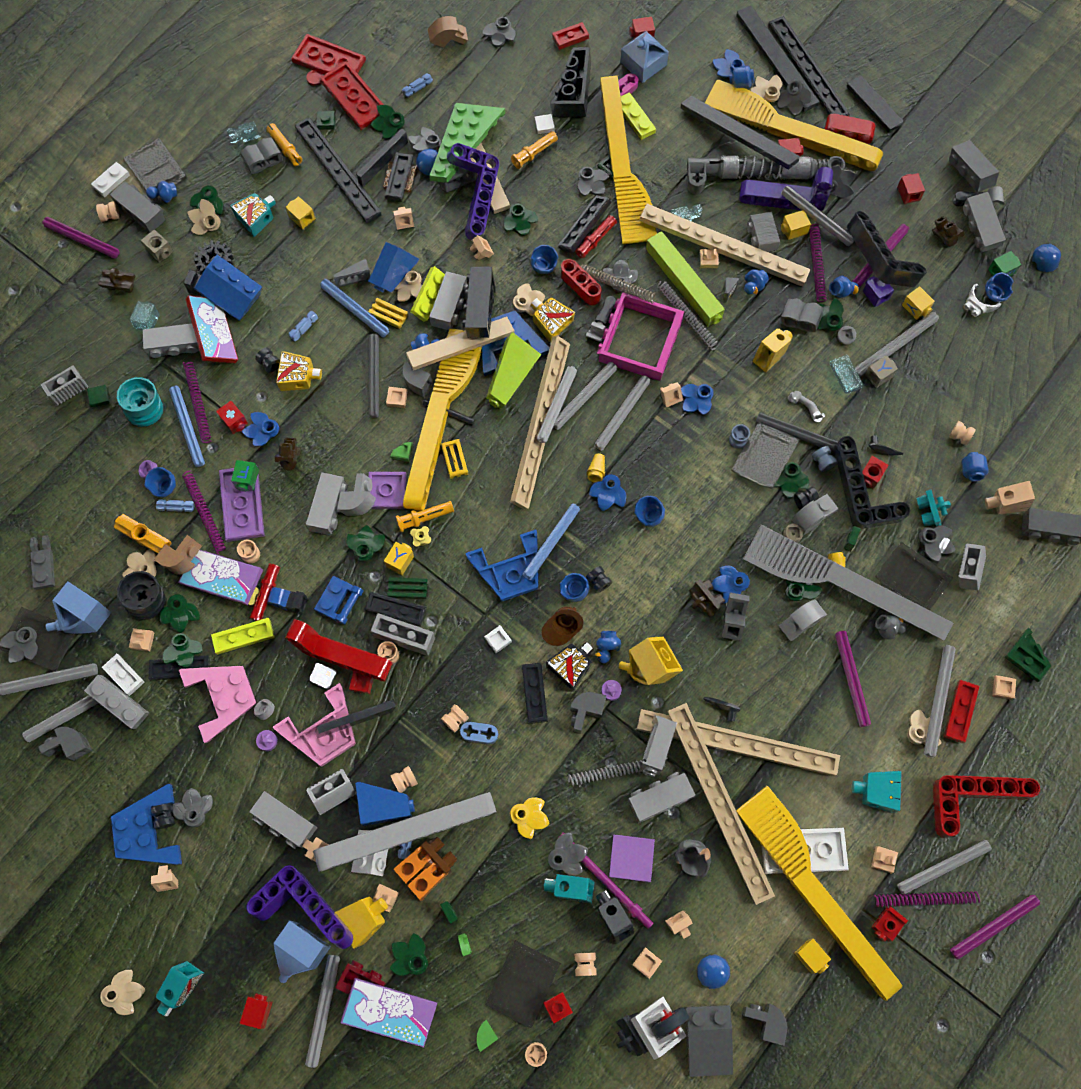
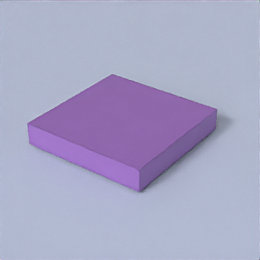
M369 472L368 477L372 480L373 485L370 494L376 497L371 509H405L403 507V499L406 491L407 473Z
M613 835L609 877L651 882L655 839Z

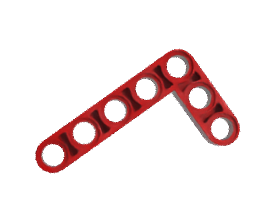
M296 619L293 620L285 637L298 650L308 656L385 682L393 664L392 661L384 657L322 637L308 624Z
M943 776L933 783L936 832L942 838H949L959 833L958 797L1026 800L1039 794L1040 785L1031 778ZM942 781L948 784V791H945L942 788ZM963 782L969 786L968 792L962 788ZM983 783L989 786V792L983 789ZM1004 784H1007V785L1009 786V788H1010V792H1009V793H1007V792L1004 790V788H1003V785H1004ZM1025 784L1029 786L1030 794L1025 791ZM943 802H946V803L949 804V806H950V811H949V812H947V811L944 810V808H943ZM945 823L951 826L950 833L944 829Z

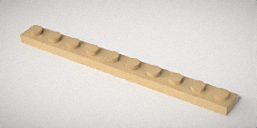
M646 204L639 220L710 250L716 249L720 254L764 270L767 273L802 287L810 272V269L649 204Z
M558 335L552 337L510 500L512 504L523 510L529 509L545 443H540L537 440V435L560 385L570 346L567 341Z
M687 703L667 711L671 721L677 722L675 730L754 904L757 905L775 897Z
M641 709L637 730L651 733L654 727L652 721L655 715L668 720L671 719L669 715ZM695 722L707 747L837 776L840 755ZM675 730V731H674V735H673V739H678V740H680V739H679V736H678V734H677V732H676V730Z

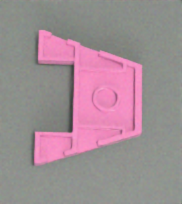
M243 666L179 670L185 687L206 681L218 719L198 726L204 743L210 742L212 738L257 704Z
M340 683L324 693L335 710L306 730L299 733L289 717L273 726L274 730L321 767L356 744L352 727L318 739L315 734L317 726L349 715L343 688Z

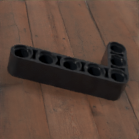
M857 211L847 224V229L876 277L885 284L916 287L926 275V268L919 263L896 260L870 217L863 211Z
M843 436L835 444L834 452L852 525L865 529L903 521L910 514V507L905 502L871 507L856 443L852 437ZM841 443L846 444L848 450L843 449ZM845 461L852 463L853 468L846 466ZM850 479L855 480L857 486H853L850 483ZM854 497H858L861 500V504H857ZM896 509H900L902 511V516H899L896 513ZM877 512H881L884 515V519H880ZM859 515L865 517V523L859 520Z

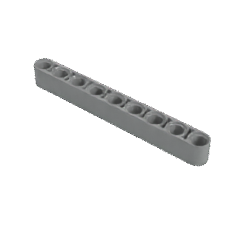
M488 792L313 850L318 871L320 872L480 819L497 811L491 793Z

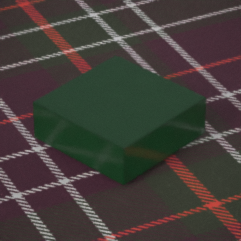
M106 385L87 389L91 407L110 403Z
M852 527L844 546L845 550L852 551L861 528Z
M448 901L440 904L450 924L457 922L458 917Z

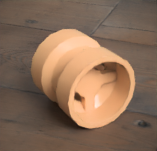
M115 201L109 202L107 205H96L101 222L108 221L109 218L113 220L120 218Z
M958 421L949 438L953 440L961 439V444L967 446L976 429L972 427L966 429L964 423Z
M243 540L238 544L237 552L245 563L253 564L259 560L260 551L253 541Z
M385 641L379 645L377 650L379 656L392 661L393 664L398 661L399 652L393 642Z
M455 704L451 708L450 713L445 714L441 718L444 724L454 733L459 729L461 723H465L469 719L464 711Z
M409 766L405 767L402 772L391 775L399 793L404 792L409 786L413 787L418 784Z
M595 953L575 954V961L577 962L575 976L597 975L596 968L594 967ZM581 962H590V964L581 965Z
M539 1042L531 1043L525 1052L526 1061L531 1066H541L547 1058V1051L544 1045Z

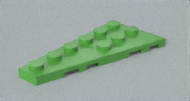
M456 103L432 167L430 181L447 183L459 169L458 166L450 164L447 160V153L456 143H460L476 149L488 135L489 129L495 127L497 120L505 115V108Z

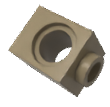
M155 230L141 240L146 251L158 262L168 258L173 252L169 243Z

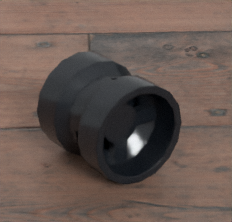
M270 348L261 349L255 356V360L260 365H263V369L267 373H272L279 368L280 359L273 355Z
M814 487L807 488L805 492L794 494V500L799 510L811 501H816L820 498Z
M602 566L593 569L586 575V579L594 585L593 589L596 593L604 591L612 584V580L604 574L605 571Z
M171 803L157 805L150 809L151 815L155 819L153 822L155 830L175 825L174 817L171 816Z

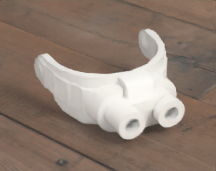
M974 284L970 290L969 298L963 305L964 309L972 311L971 314L977 317L979 314L989 313L998 309L1001 303L986 305L979 302L974 294L978 284Z

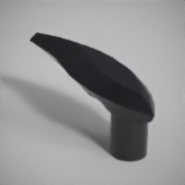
M873 435L870 437L871 444L868 446L873 451L884 455H903V452L879 444L878 436Z
M703 698V700L718 706L720 709L728 710V721H735L736 712L741 710L734 704L716 698Z

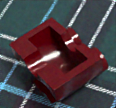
M352 960L351 964H347L335 988L349 995L354 978L384 986L385 982L381 980L383 975L374 970H371L369 973L363 970L364 965Z

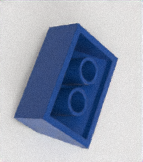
M216 255L205 268L194 289L240 321L259 298L262 286L219 255Z

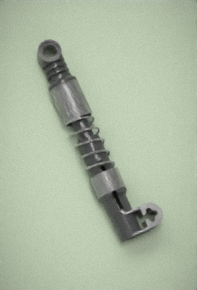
M724 155L719 158H688L687 190L691 194H700L704 190L706 176H718L722 179H737V177L741 179L742 176H747L748 179L756 176L759 179L761 176H764L768 179L773 174L775 179L780 177V179L806 180L815 177L817 170L822 167L832 168L839 165L841 171H843L845 161L839 156H833L830 159H826V161L825 159H817L816 161L812 157L801 156L799 162L788 170L774 161H767L764 159V156L763 159H755V156L754 158H746V156L745 158H739L738 156Z

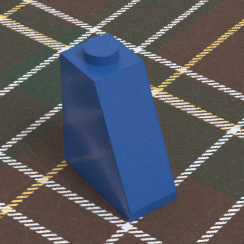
M385 242L368 282L374 284V288L381 292H384V290L392 292L405 275L417 264L419 258L395 245Z
M361 782L356 783L361 825L368 826L412 818L411 812H415L413 799L410 800L407 794Z

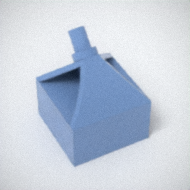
M645 31L621 48L620 63L632 74L637 75L638 79L643 83L667 65L669 51Z
M67 582L52 600L58 619L55 622L47 623L46 630H63L66 633L74 634L97 632L112 612L100 602L70 582Z
M289 921L274 942L277 964L280 971L279 981L285 983L293 974L316 969L331 946L298 922Z

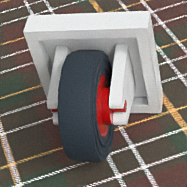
M662 997L633 1017L631 1021L655 1060L686 1037L680 1025L687 1021L689 1016L683 1007L672 1011L664 997Z

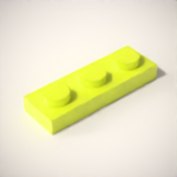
M630 92L621 96L623 116L639 138L642 140L656 133L655 126Z
M435 266L430 268L410 311L423 322L428 321L445 276Z
M269 618L211 634L217 655L275 638Z

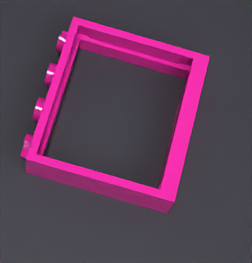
M622 292L621 298L615 302V313L610 315L609 329L605 328L603 334L604 342L599 344L597 351L599 362L605 364L613 362L618 368L661 381L683 320L684 311L656 302L652 304L642 300V298L640 299L639 297ZM625 307L673 322L657 367L608 352Z

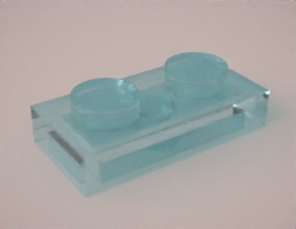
M848 355L830 361V366L845 395L862 389L863 383Z

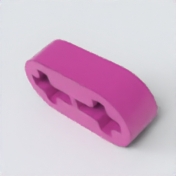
M627 74L618 81L619 90H622L620 97L629 92L631 94L637 89L639 81L637 75Z

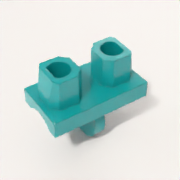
M927 490L926 495L916 498L919 510L927 507L931 509L930 513L921 515L924 526L935 525L937 527L941 525L938 511H941L942 516L948 515L946 509L951 507V503L949 501L944 502L941 496L937 498L938 504H936L932 490Z

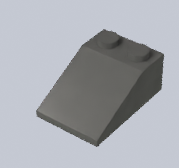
M730 1005L684 1007L689 1016L687 1021H685L689 1077L733 1075Z

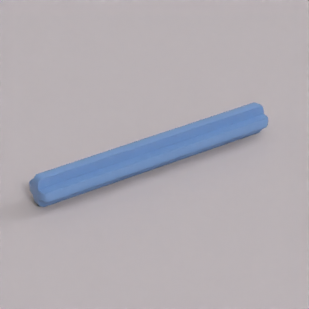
M324 279L320 283L323 290L380 336L385 337L389 333V329L328 279Z
M178 386L170 387L169 391L195 467L204 466L205 462L180 388Z
M571 504L523 572L525 578L531 580L580 511L579 506Z

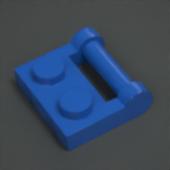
M333 576L314 610L345 625L348 620V614L357 598L364 591ZM347 592H351L341 613L336 614Z

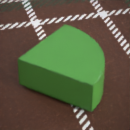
M413 442L403 443V445L394 449L391 453V459L409 462Z
M467 934L458 935L462 955H470L472 951Z
M487 1020L482 1023L477 1033V1046L480 1052L499 1039Z

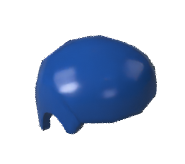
M424 149L418 154L416 163L421 173L430 175L438 154L436 150Z
M1042 244L1035 248L1032 262H1036L1039 271H1054L1059 266L1061 252L1052 244Z
M549 245L536 247L530 260L533 270L540 274H549L557 265L558 254Z
M1003 272L993 275L985 285L988 298L998 303L1006 301L1013 293L1011 289L1014 282L1013 279Z
M155 467L146 475L145 487L154 496L163 498L171 494L176 487L175 477L167 469Z
M645 496L636 503L635 515L643 525L654 527L660 524L665 517V508L657 497Z
M571 573L565 576L560 583V594L570 602L582 601L589 592V583L586 577L581 574Z
M708 955L701 959L697 966L698 979L702 985L709 989L721 988L728 982L731 975L728 962L719 955Z

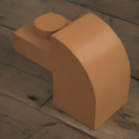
M441 17L435 20L428 28L430 43L443 48L450 40L464 45L468 41L466 27L457 24L456 17Z
M187 535L176 550L165 544L154 560L174 574H184L195 566L191 561L197 555L202 545Z

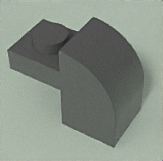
M405 362L403 365V376L406 386L412 392L424 397L432 384L431 374L423 371L425 367L413 371L411 365Z
M736 593L729 594L723 618L722 637L741 641L745 628V615L749 604V596Z
M586 692L573 700L570 711L577 713V715L573 714L570 726L574 727V733L581 734L585 715L601 719L606 695Z
M69 727L54 729L57 737H50L44 741V744L38 746L43 755L50 757L63 750L66 757L73 761L92 751L87 738L82 733Z
M767 1003L765 1012L762 1011V1006L750 1004L749 1008L743 1007L742 1016L763 1021L759 1039L785 1046L787 1022L780 1009Z

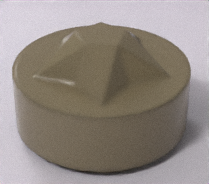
M790 524L785 528L783 536L798 543L803 537V529L797 524Z

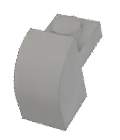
M364 473L357 474L354 491L340 492L337 510L346 516H359L368 512L376 500V497L370 494L373 487L372 480Z
M826 494L804 506L796 513L792 522L799 525L803 529V535L818 527L822 520L837 512L838 507Z
M812 600L793 612L779 627L788 639L793 641L805 630L817 624L827 614L816 600Z

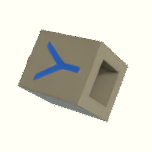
M886 355L870 365L865 375L877 388L893 378L898 368L895 362Z

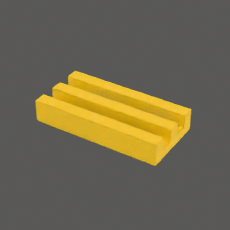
M376 298L375 304H372V309L368 311L375 318L399 329L409 315L407 311L379 298ZM376 310H378V311H380V312L386 314V315L389 316V317H393V318H395V319H397V320H400V321L397 322V321H395V320H393V319H391V318H389V317H386V316H384V315H382V314L376 312Z
M459 439L441 443L450 479H453L455 476L461 477L463 474L468 475ZM455 444L457 445L463 470H459L453 448ZM447 446H449L451 451L452 459L456 470L455 472H452V468L446 450Z

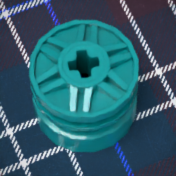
M134 377L120 385L117 391V401L130 423L136 426H149L160 419L163 414V403L154 384L150 380Z

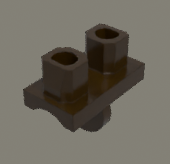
M941 216L934 221L936 227L932 229L933 234L942 239L944 245L948 247L955 245L958 237L965 235L964 231L957 227L956 223L953 221L949 222L945 216Z
M112 268L111 270L103 269L102 278L98 285L108 290L116 289L132 293L136 276L134 273L121 272L117 268Z
M286 437L284 443L279 445V451L275 455V462L280 461L281 467L287 471L295 468L297 464L296 459L301 454V447H297L296 438Z
M699 579L689 590L691 598L694 600L691 607L693 609L699 607L702 612L705 611L711 618L722 607L725 600L719 594L713 596L710 593L713 585L709 580L702 582Z

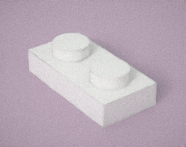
M115 162L91 185L102 196L106 197L127 179L130 174L125 168Z
M118 654L102 666L108 675L129 696L144 683L142 678Z

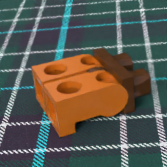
M438 837L432 839L429 843L425 841L394 868L395 872L420 901L452 872L451 868L457 862V858L451 851L442 859L437 854L445 846Z

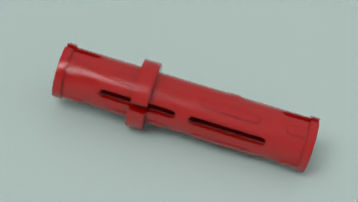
M608 215L597 229L584 239V243L576 249V254L580 258H585L617 223L616 219Z
M268 564L264 579H261L260 591L249 617L254 621L262 620L271 588L276 587L275 582L281 567L275 564Z

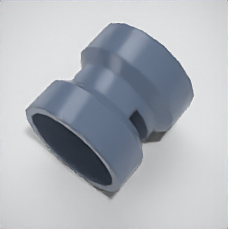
M743 424L734 426L729 437L730 445L736 449L745 447L750 436L749 428Z
M828 446L822 447L812 454L813 459L819 463L818 467L821 472L833 468L838 463L835 457L830 455L831 450Z

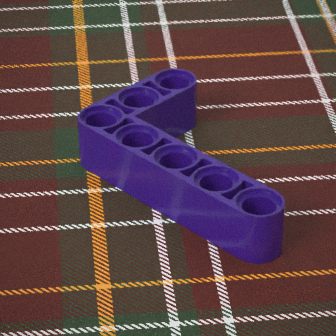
M456 143L447 153L448 162L478 174L465 228L466 237L473 241L477 235L481 236L485 231L499 168V160L494 155ZM479 195L483 196L484 199H485V201L482 200V199L479 197ZM476 211L481 214V217L476 214ZM472 228H475L478 233H475Z
M829 167L819 168L812 187L745 180L741 183L739 200L745 204L801 210L781 194L783 189L789 186L818 210L823 211L832 189L833 170Z
M293 866L282 868L247 903L248 913L258 920L264 921L270 918L293 896L331 943L340 949H346L353 942L352 932L306 877ZM306 889V892L301 896L302 891ZM318 903V907L315 910H313L315 904ZM331 918L329 924L325 925L326 920ZM343 933V937L337 940L338 936Z

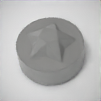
M844 326L838 332V340L844 345H849L856 339V331L851 326Z
M268 699L259 701L254 708L255 716L261 720L269 718L274 711V704Z

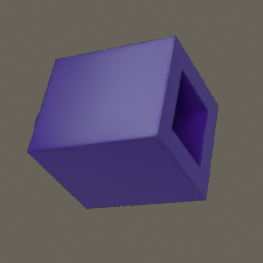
M873 276L866 281L863 292L873 306L877 307L890 300L894 289L890 284H885Z

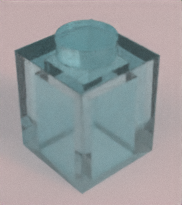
M138 301L130 321L136 329L154 328L160 314L154 304Z

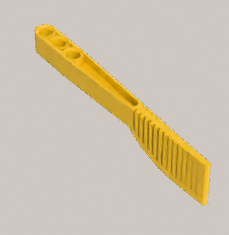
M618 76L600 77L622 244L647 242L649 238L657 234L656 227L639 220L646 204L652 205L646 189L630 170Z
M716 80L705 101L709 106L733 119L741 120V122H746V124L749 123L750 126L754 125L755 128H763V131L767 130L768 133L784 139L799 138L800 145L831 157L839 156L845 162L868 171H875L883 156V152L877 147L779 115L770 103L756 93L745 88H735L733 84L721 80Z
M449 328L447 338L465 331ZM482 346L440 361L437 378L435 379L403 499V507L405 509L418 511L425 509L448 416L446 409L449 410L451 402L464 391L472 379L478 365Z
M766 786L737 809V814L877 994L884 1001H887L902 988V984L811 872L809 850L801 829L781 801Z

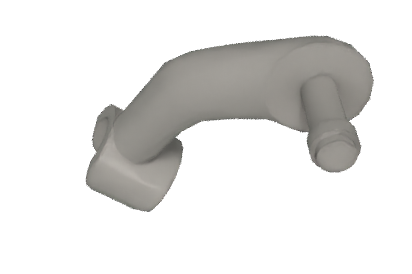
M800 391L791 392L788 396L789 402L796 404L799 401L809 409L811 417L815 422H821L822 418L825 417V414L820 413L815 403L802 396Z

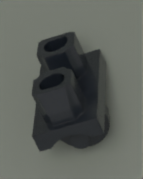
M637 1012L632 1015H626L616 1021L621 1029L617 1032L621 1041L616 1045L618 1048L625 1046L628 1052L634 1050L638 1057L649 1050L631 1021L633 1017L639 1014Z

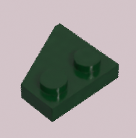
M1027 628L1005 658L1038 683L1050 669L1051 664L1047 657L1043 655L1041 646L1036 644L1032 637V630Z

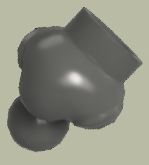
M881 615L875 623L880 635L885 639H894L896 634H903L907 629L903 619L895 615Z

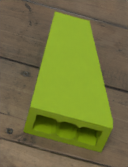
M513 332L505 340L486 396L489 403L495 408L501 409L506 405L541 356L538 351Z

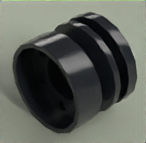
M132 572L126 575L117 587V597L128 614L135 619L150 620L158 616L162 609H164L166 595L157 579L148 572Z

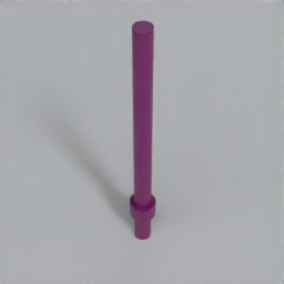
M586 855L581 862L629 910L628 913L633 918L636 917L649 929L653 922L642 912L643 909L637 903L634 904Z

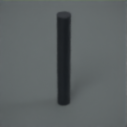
M424 399L422 405L428 407L430 400ZM446 409L449 417L473 426L475 419L452 409Z

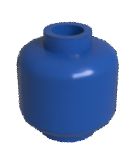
M749 66L735 67L733 74L729 75L730 84H733L735 88L748 89L755 82L754 70L750 69Z
M977 452L967 454L961 461L963 475L970 481H980L989 472L986 457Z

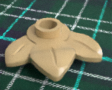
M775 75L768 81L757 76L756 87H752L750 91L769 102L777 101L780 96L779 90L782 87L781 79Z
M201 199L200 209L188 211L189 218L195 223L191 229L193 233L203 235L207 231H215L220 227V218L215 214V208L209 201ZM214 219V224L210 225V221Z
M409 271L395 289L398 290V301H407L411 296L417 298L422 287V277L418 272Z
M523 284L517 289V295L512 301L513 308L517 312L525 311L533 316L536 311L530 307L531 303L536 298L543 302L545 295L537 290L532 291L529 284Z
M149 549L143 555L138 552L129 554L127 557L129 568L123 572L122 576L125 577L135 571H144L155 577L157 573L156 566L154 565L155 552Z
M917 710L909 718L911 726L908 729L907 738L913 744L925 745L930 717L926 718L922 710Z
M124 970L116 974L112 979L111 985L106 986L102 990L100 999L106 1007H113L117 1014L129 1015L134 1013L132 1002L138 1000L146 989L136 982H131L133 977L132 970ZM111 991L116 993V997L113 1000L107 998L108 993Z

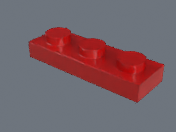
M963 680L957 682L944 733L945 738L960 743L966 742L980 686Z

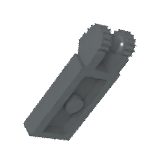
M48 535L42 536L44 550H39L38 540L35 537L30 538L32 581L35 590L55 586L53 552Z

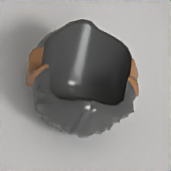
M683 840L678 845V850L675 854L677 863L681 864L682 870L689 875L706 877L711 864L709 849L698 840Z

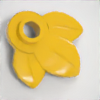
M529 798L523 804H516L512 807L510 818L517 824L518 832L523 837L532 839L534 829H543L549 825L547 816L541 811L545 803L544 800ZM519 810L523 811V818L518 816Z

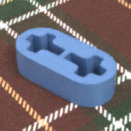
M466 722L460 729L462 738L468 742L493 744L498 739L497 728L493 725ZM469 727H472V730L478 732V734L472 733L470 737H468L467 733L464 732V730H468ZM488 730H492L495 736H491L490 740H488L486 735H481V732L488 733Z

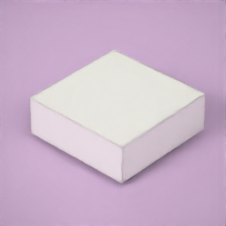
M551 114L535 117L538 134L550 133V131L555 132Z
M498 626L484 636L495 653L512 642L501 626Z

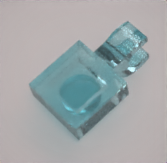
M254 121L238 126L239 130L235 128L227 129L231 143H236L243 139V142L260 137Z
M697 204L689 210L686 205L672 209L670 213L692 221L693 218L701 217V211L703 210L701 204Z

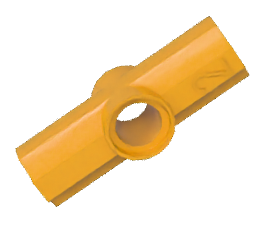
M124 514L118 516L115 520L114 528L156 553H159L165 544L169 547L171 545V541ZM146 532L143 537L139 538L140 534Z

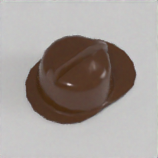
M575 607L559 608L543 625L541 632L543 639L546 643L553 646L566 644L583 628V617L577 612Z

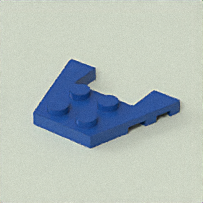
M516 311L491 319L493 322L508 317L514 333L518 337L529 343L541 356L549 353L550 348ZM507 337L482 346L484 376L495 372L497 361L494 354L502 352Z
M537 530L520 535L526 553L492 565H488L482 548L465 553L469 562L501 601L538 589V571L531 580L523 576V572L537 554Z
M171 784L165 785L111 816L115 858L175 865L182 864L179 845L158 849L156 830L153 825L155 819L151 815L150 810L157 805L174 803Z

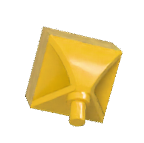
M664 637L646 638L629 650L630 663L623 661L619 663V669L627 671L633 679L645 685L665 683L683 671Z

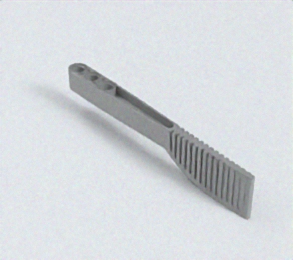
M760 525L743 557L744 560L767 572L790 581L803 583L830 581L942 640L946 639L954 624L763 525Z

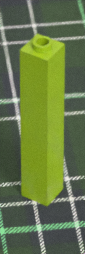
M662 231L649 238L646 250L708 327L712 324H718L723 319L725 309Z

